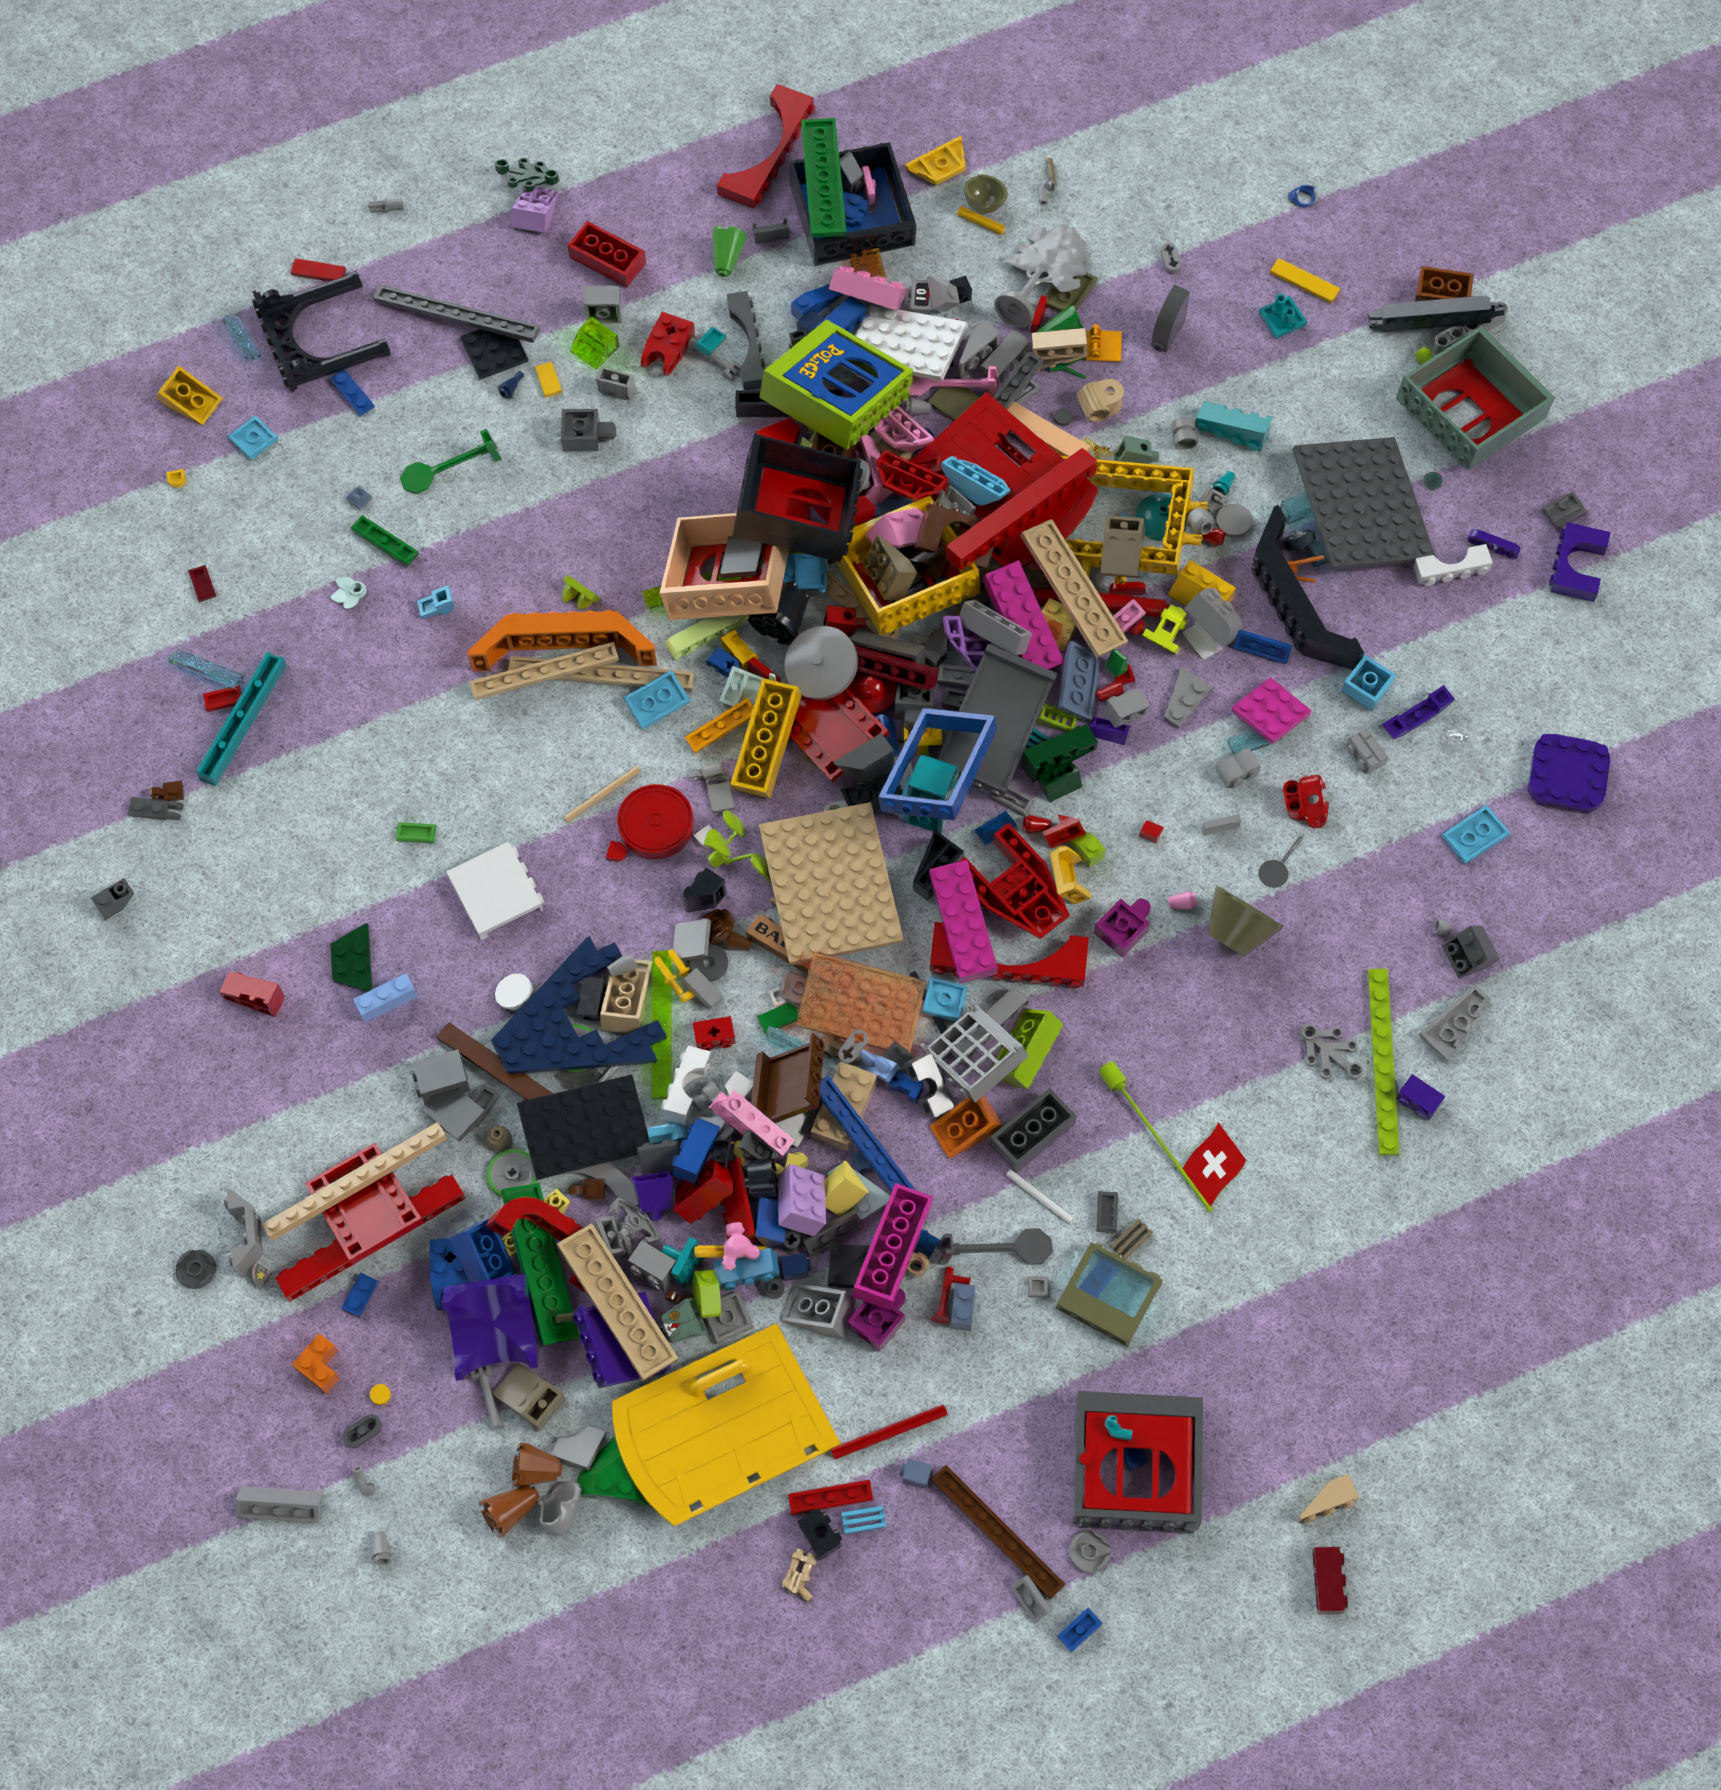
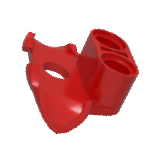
M1320 775L1301 777L1299 782L1289 780L1283 785L1285 805L1289 817L1294 820L1306 821L1312 828H1322L1328 818L1329 802H1324L1322 790L1326 789V785ZM1292 789L1297 790L1295 793H1288ZM1312 795L1319 797L1318 802L1315 804L1308 802L1309 797ZM1295 806L1299 807L1296 811L1291 810Z

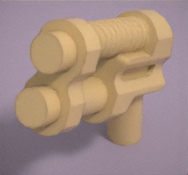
M797 1549L791 1557L793 1559L787 1571L788 1573L782 1581V1588L787 1589L790 1594L796 1595L799 1593L808 1602L813 1596L804 1585L810 1581L811 1577L809 1574L812 1566L816 1565V1555L808 1553L807 1556H804L805 1551ZM799 1561L805 1563L801 1573L796 1571Z

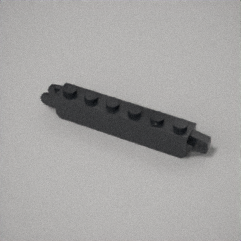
M1488 296L1392 303L1382 306V310L1369 312L1368 319L1371 321L1368 324L1370 329H1383V332L1491 323V318L1505 315L1504 303L1490 302V297Z

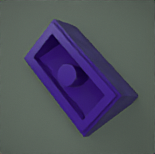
M1099 717L1093 718L1090 727L1095 738L1125 745L1130 726L1126 724L1115 728L1110 720Z

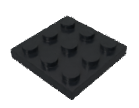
M481 329L460 336L479 380L529 362L519 339Z

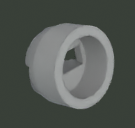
M1438 919L1435 924V934L1446 935L1450 931V925L1447 921Z

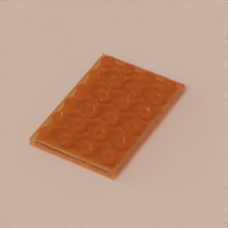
M814 951L795 1026L845 1040L848 1039L853 1031L859 1029L867 1033V1046L887 1050L895 1040L910 1052L926 981ZM855 1034L854 1037L856 1038V1040L854 1042L863 1043V1034Z

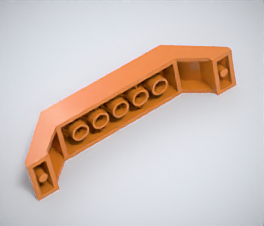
M588 610L586 612L568 611L567 613L553 611L549 613L506 614L468 650L472 671H491V666L509 651L584 649L614 642L615 648H622L638 661V666H657L654 644L618 611L613 610L601 612Z

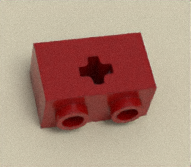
M731 1016L692 1022L697 1048L711 1051L713 1047L729 1048L732 1044H736ZM712 1033H716L717 1037H713Z

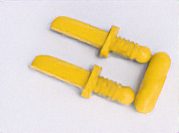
M670 949L668 954L680 971L678 976L683 975L685 978L690 974L688 972L690 968H686L675 951ZM660 957L655 958L656 966L666 978L664 983H669L675 993L681 995V1002L684 1003L696 997L691 990L683 993L677 981L674 980L677 976L671 974Z

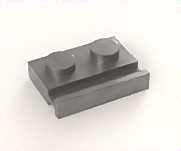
M1573 491L1542 508V512L1551 524L1555 525L1556 530L1566 526L1567 522L1571 523L1587 515L1588 512Z

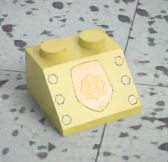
M1049 598L1042 609V613L1058 649L1064 652L1067 643L1071 641L1078 628L1064 605Z

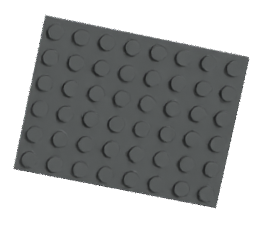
M1395 437L1294 445L1292 449L1331 570L1414 563L1416 558L1430 555L1435 556Z

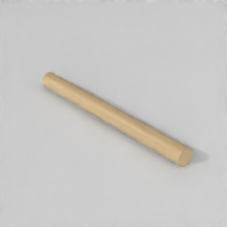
M635 766L563 818L569 823L640 773V769Z

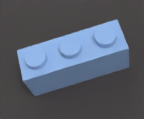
M404 974L353 1000L366 1023L418 996L408 975Z

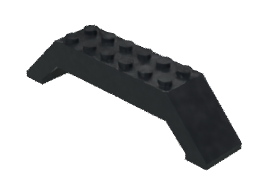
M1276 505L1271 512L1257 545L1251 567L1254 577L1259 578L1262 591L1267 592L1270 605L1275 606L1277 617L1280 621L1283 620L1285 631L1288 636H1292L1293 644L1297 651L1300 650L1303 656L1354 670L1362 660L1364 651L1356 637L1350 639L1326 630L1277 545L1278 538L1283 537L1287 519L1280 506Z

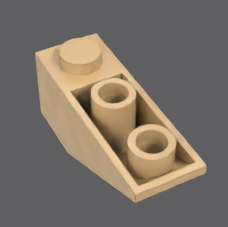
M1347 1474L1329 1481L1299 1516L1298 1522L1304 1521L1305 1524L1317 1520L1316 1516L1324 1514L1326 1517L1336 1513L1335 1509L1343 1507L1345 1510L1355 1506L1359 1496L1350 1475Z

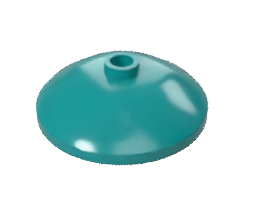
M1156 493L1149 495L1137 506L1135 518H1144V535L1163 541L1166 521H1168L1169 517L1168 507L1172 499L1171 494Z

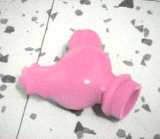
M736 1222L727 1225L726 1234L731 1237L724 1244L725 1255L723 1256L724 1261L722 1265H724L725 1270L731 1271L733 1268H736V1259L745 1257L755 1260L758 1258L760 1251L757 1246L751 1244L747 1237L742 1235L745 1231L742 1223Z

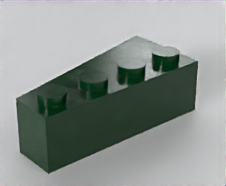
M1087 724L1077 726L1067 733L1023 750L1021 766L1033 783L1038 780V775L1070 760L1073 762L1096 750L1098 741Z

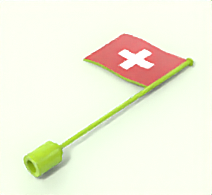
M1114 1061L1105 1064L1098 1070L1101 1078L1111 1091H1121L1207 1208L1206 1211L1211 1212L1213 1210L1212 1204L1220 1192L1243 1168L1246 1162L1245 1157L1218 1122L1211 1135L1192 1153L1182 1168L1124 1089L1127 1086L1125 1084L1127 1078Z

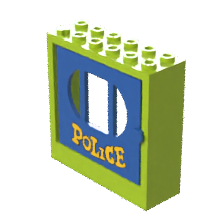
M826 319L764 370L760 398L847 450L852 445H855L862 436H866L869 430L876 427L883 418H887L889 413L893 409L896 410L901 402L909 398V389L913 382L912 375L914 370ZM841 364L873 384L864 392L858 393L831 377L828 373ZM822 380L836 386L853 398L832 394L824 387Z

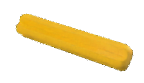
M960 206L957 215L999 235H1002L1005 231L1004 225L963 206Z

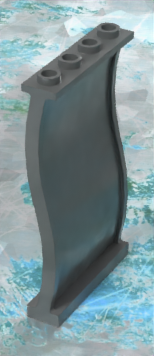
M990 644L986 647L958 712L995 716L997 732L973 780L972 786L977 789L988 790L995 797H1004L1057 673ZM949 731L937 760L959 766L958 780L980 736L979 733Z

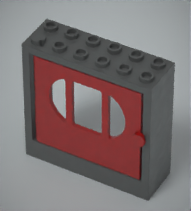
M1078 1391L1075 1411L1072 1524H1077L1079 1528H1089V1525H1098L1099 1529H1110V1526H1119L1120 1530H1131V1527H1140V1531H1152V1528H1161V1532L1166 1533L1173 1532V1529H1179L1185 1534H1193L1194 1530H1198L1202 1523L1203 1397ZM1085 1412H1087V1414H1086V1451L1084 1452V1418H1085ZM1113 1415L1117 1417V1422L1122 1429L1132 1430L1131 1441L1113 1438L1105 1427V1421L1108 1416ZM1193 1417H1194V1418H1195L1194 1515H1191V1514H1192ZM1124 1448L1151 1449L1153 1451L1151 1499L1123 1497ZM1113 1449H1117L1115 1496L1105 1488L1100 1477L1102 1460ZM1160 1451L1170 1458L1175 1468L1174 1485L1168 1494L1162 1498H1159ZM1083 1465L1085 1466L1084 1509H1082Z

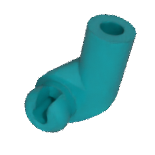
M1113 1415L1108 1416L1105 1421V1427L1113 1438L1131 1441L1132 1430L1122 1429L1117 1422V1417Z

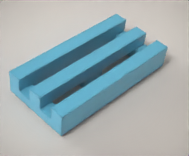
M883 1506L842 1512L845 1534L886 1528ZM875 1512L880 1513V1515L847 1520L846 1518ZM881 1520V1523L848 1528V1525Z

